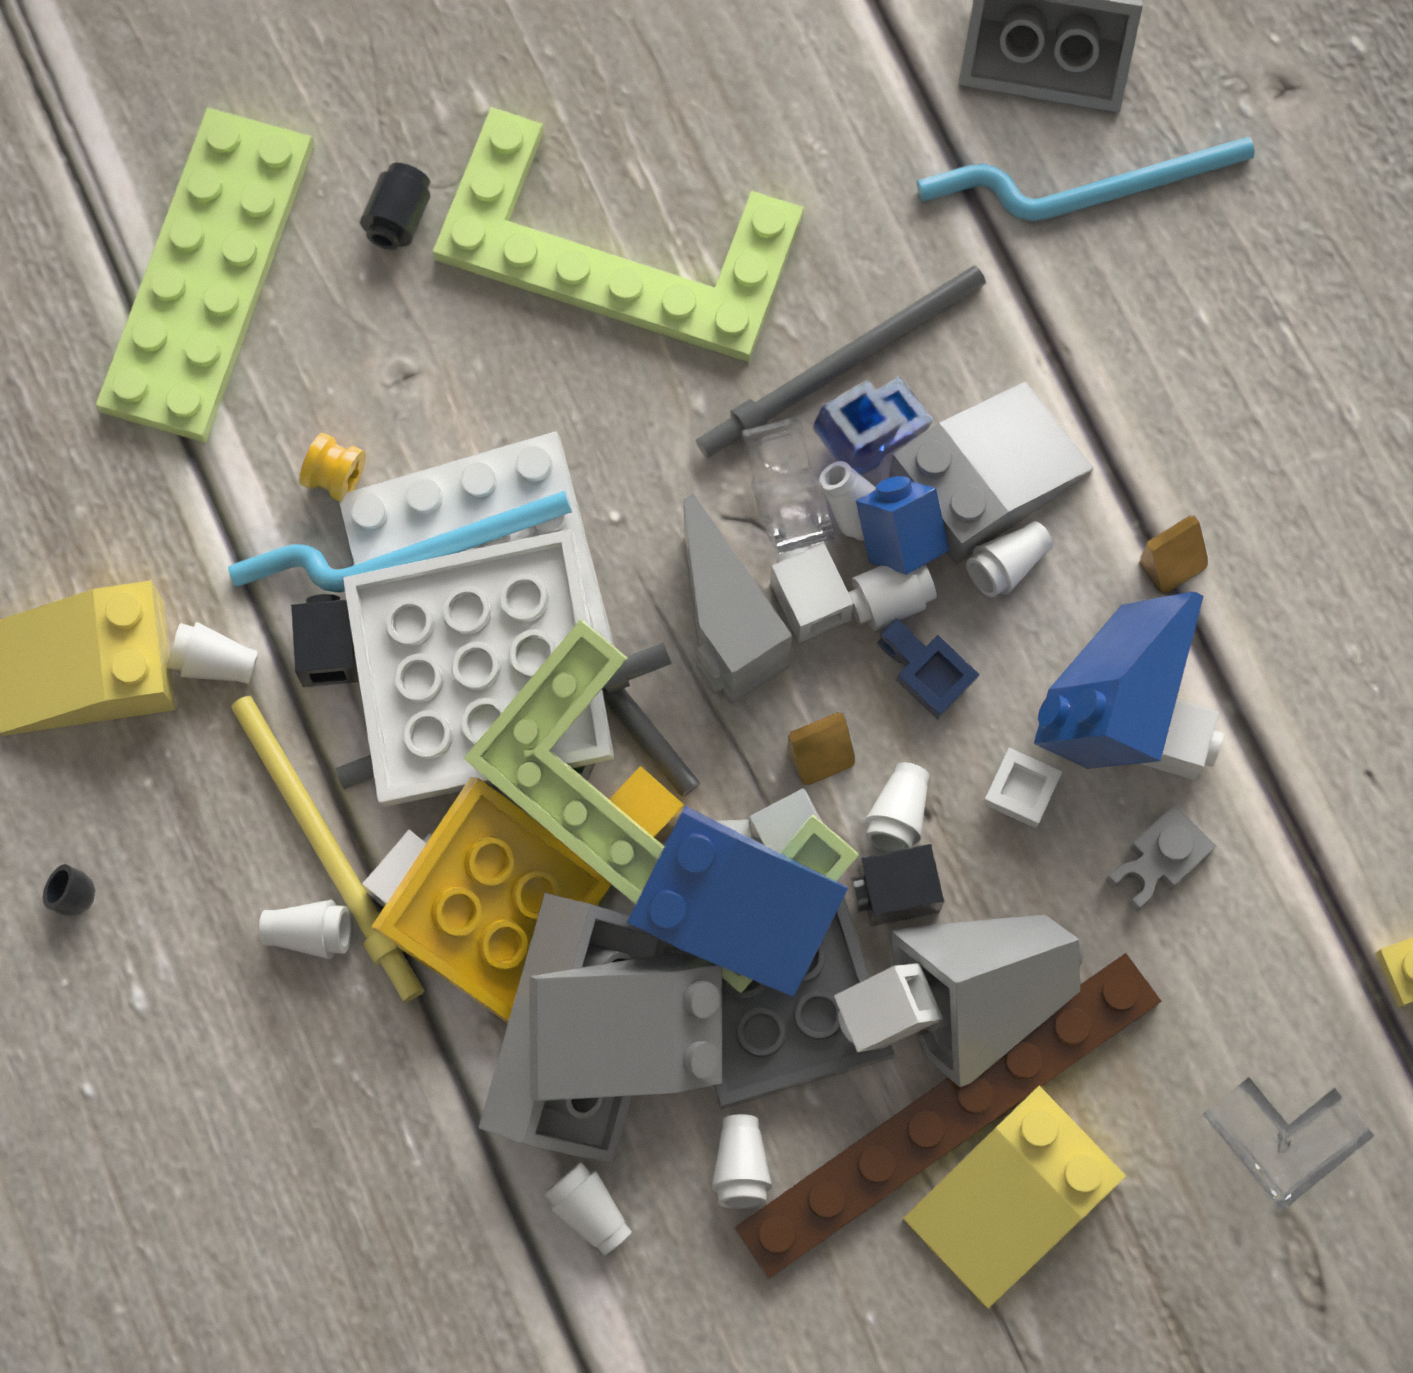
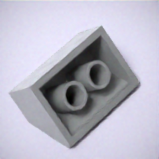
M973 0L958 85L1120 113L1143 8V0Z

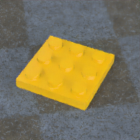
M470 777L371 928L508 1024L544 894L547 893L598 906L611 883L537 820L480 778Z

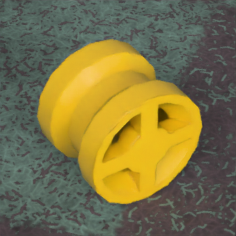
M320 433L311 444L304 458L299 475L300 485L309 489L321 487L329 491L332 499L342 502L345 494L354 491L360 480L366 462V452L355 446L345 449L337 445L334 437Z

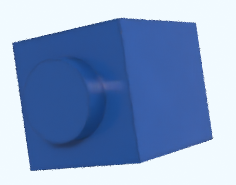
M896 476L879 482L876 490L856 500L870 563L878 566H887L896 572L907 575L950 551L936 488L913 482L905 476Z

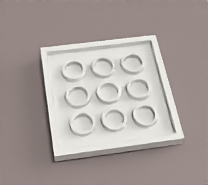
M557 431L350 491L345 494L342 502H339L353 562L356 565L565 490L572 513L465 551L571 529L575 535L591 627L614 646L562 442Z
M571 529L343 577L376 792L380 805L387 807L459 792L470 777L480 778L486 784L493 785L492 782L463 758L578 621L582 619L591 626L575 535ZM602 690L551 749L553 753L571 768L614 760Z

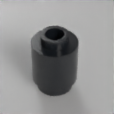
M397 162L390 164L387 171L380 173L360 219L361 227L366 232L368 240L374 245L387 250H395L397 247H406L412 243L431 198L428 190L430 179L424 172L412 165Z

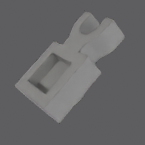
M1174 804L1132 843L1130 849L1139 859L1119 865L1107 877L1106 881L1115 888L1123 878L1133 877L1137 879L1141 885V893L1135 896L1129 905L1138 912L1148 903L1155 891L1156 883L1160 879L1172 890L1215 849L1216 845Z

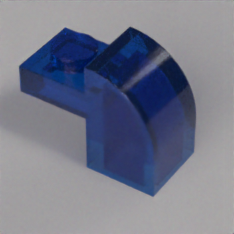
M900 376L877 390L867 379L823 404L813 424V431L837 462L843 461L848 463L851 468L862 475L877 468L885 455L926 432L934 419Z

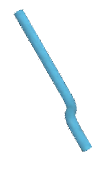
M1245 137L1038 199L1025 197L1020 193L1014 181L1007 173L998 167L987 164L968 165L917 180L916 185L922 202L977 186L988 187L994 191L1003 207L1012 215L1028 221H1039L1253 159L1255 157V150L1251 139Z
M564 490L339 570L330 568L320 551L312 546L301 544L283 546L229 565L228 570L234 586L239 587L289 568L303 567L316 586L324 591L341 593L345 592L343 577L459 553L572 513V508Z

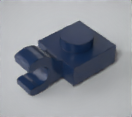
M895 619L880 634L881 639L877 642L887 655L906 666L898 674L896 681L937 720L980 676L939 635L925 646L898 619Z

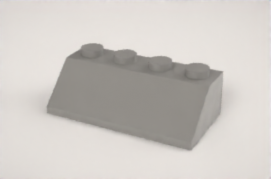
M545 893L479 1129L521 1144L614 1164L632 1096L542 1101L530 1098L529 976L672 953L674 946L627 923L630 917L628 915Z

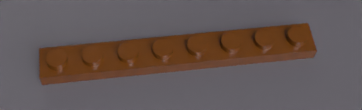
M1124 953L1080 984V992L972 1083L959 1087L949 1077L735 1226L734 1230L770 1280L1025 1100L1038 1086L1042 1088L1161 1003V999L1127 953Z

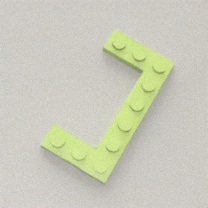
M493 107L490 108L433 249L435 261L748 363L750 362L801 224L804 207L751 190L714 288L510 222L509 219L544 134L543 123Z
M580 619L463 759L636 904L665 846L551 751L558 740L628 659L584 620ZM813 814L779 852L835 881L841 877L859 856L857 851ZM722 967V978L740 993L752 981L750 978Z

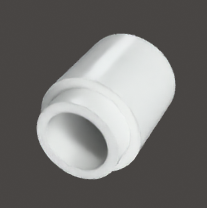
M926 565L917 568L907 575L896 572L887 566H879L853 577V590L848 592L854 603L852 614L859 625L868 622L874 631L890 625L895 619L902 620L925 610L926 603L937 598L936 589Z

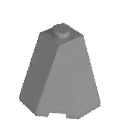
M1045 914L905 927L892 931L893 966L920 963L943 1016V1020L926 1027L927 1033L918 1037L927 1059L959 1087L972 1083L1080 992V965L1083 961V953L1079 939Z

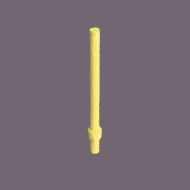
M251 696L240 698L232 704L231 709L367 940L363 943L364 948L375 966H383L403 1002L406 1003L415 999L424 992V989L403 955V950L371 928L379 916V912Z

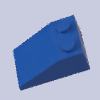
M1194 591L1122 604L1048 689L1046 699L1039 709V726L1034 744L1086 769L1160 762L1204 596Z
M685 806L627 923L685 952L794 997L848 887Z

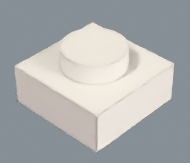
M1009 747L983 805L1037 828L1062 771Z

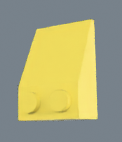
M151 580L91 589L0 619V734L2 736L176 710L172 671L168 668L170 653L164 601Z
M1038 1086L902 1220L986 1309H989L1116 1187L1126 1175L1061 1107Z

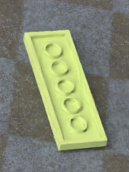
M207 107L97 399L96 407L100 413L207 443L314 148L312 136Z

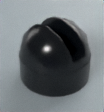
M63 864L57 867L49 876L43 891V904L46 908L62 915H79L89 910L93 904L96 889L92 879L83 871Z

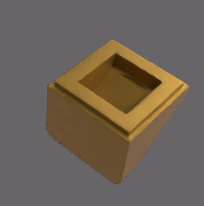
M1189 515L1148 541L1142 552L1139 563L1157 589L1163 594L1172 591L1202 572L1208 565V556L1200 522L1195 515L1192 517Z
M839 712L805 725L791 731L790 735H788L787 751L804 785H811L855 765V754L843 712L840 714Z

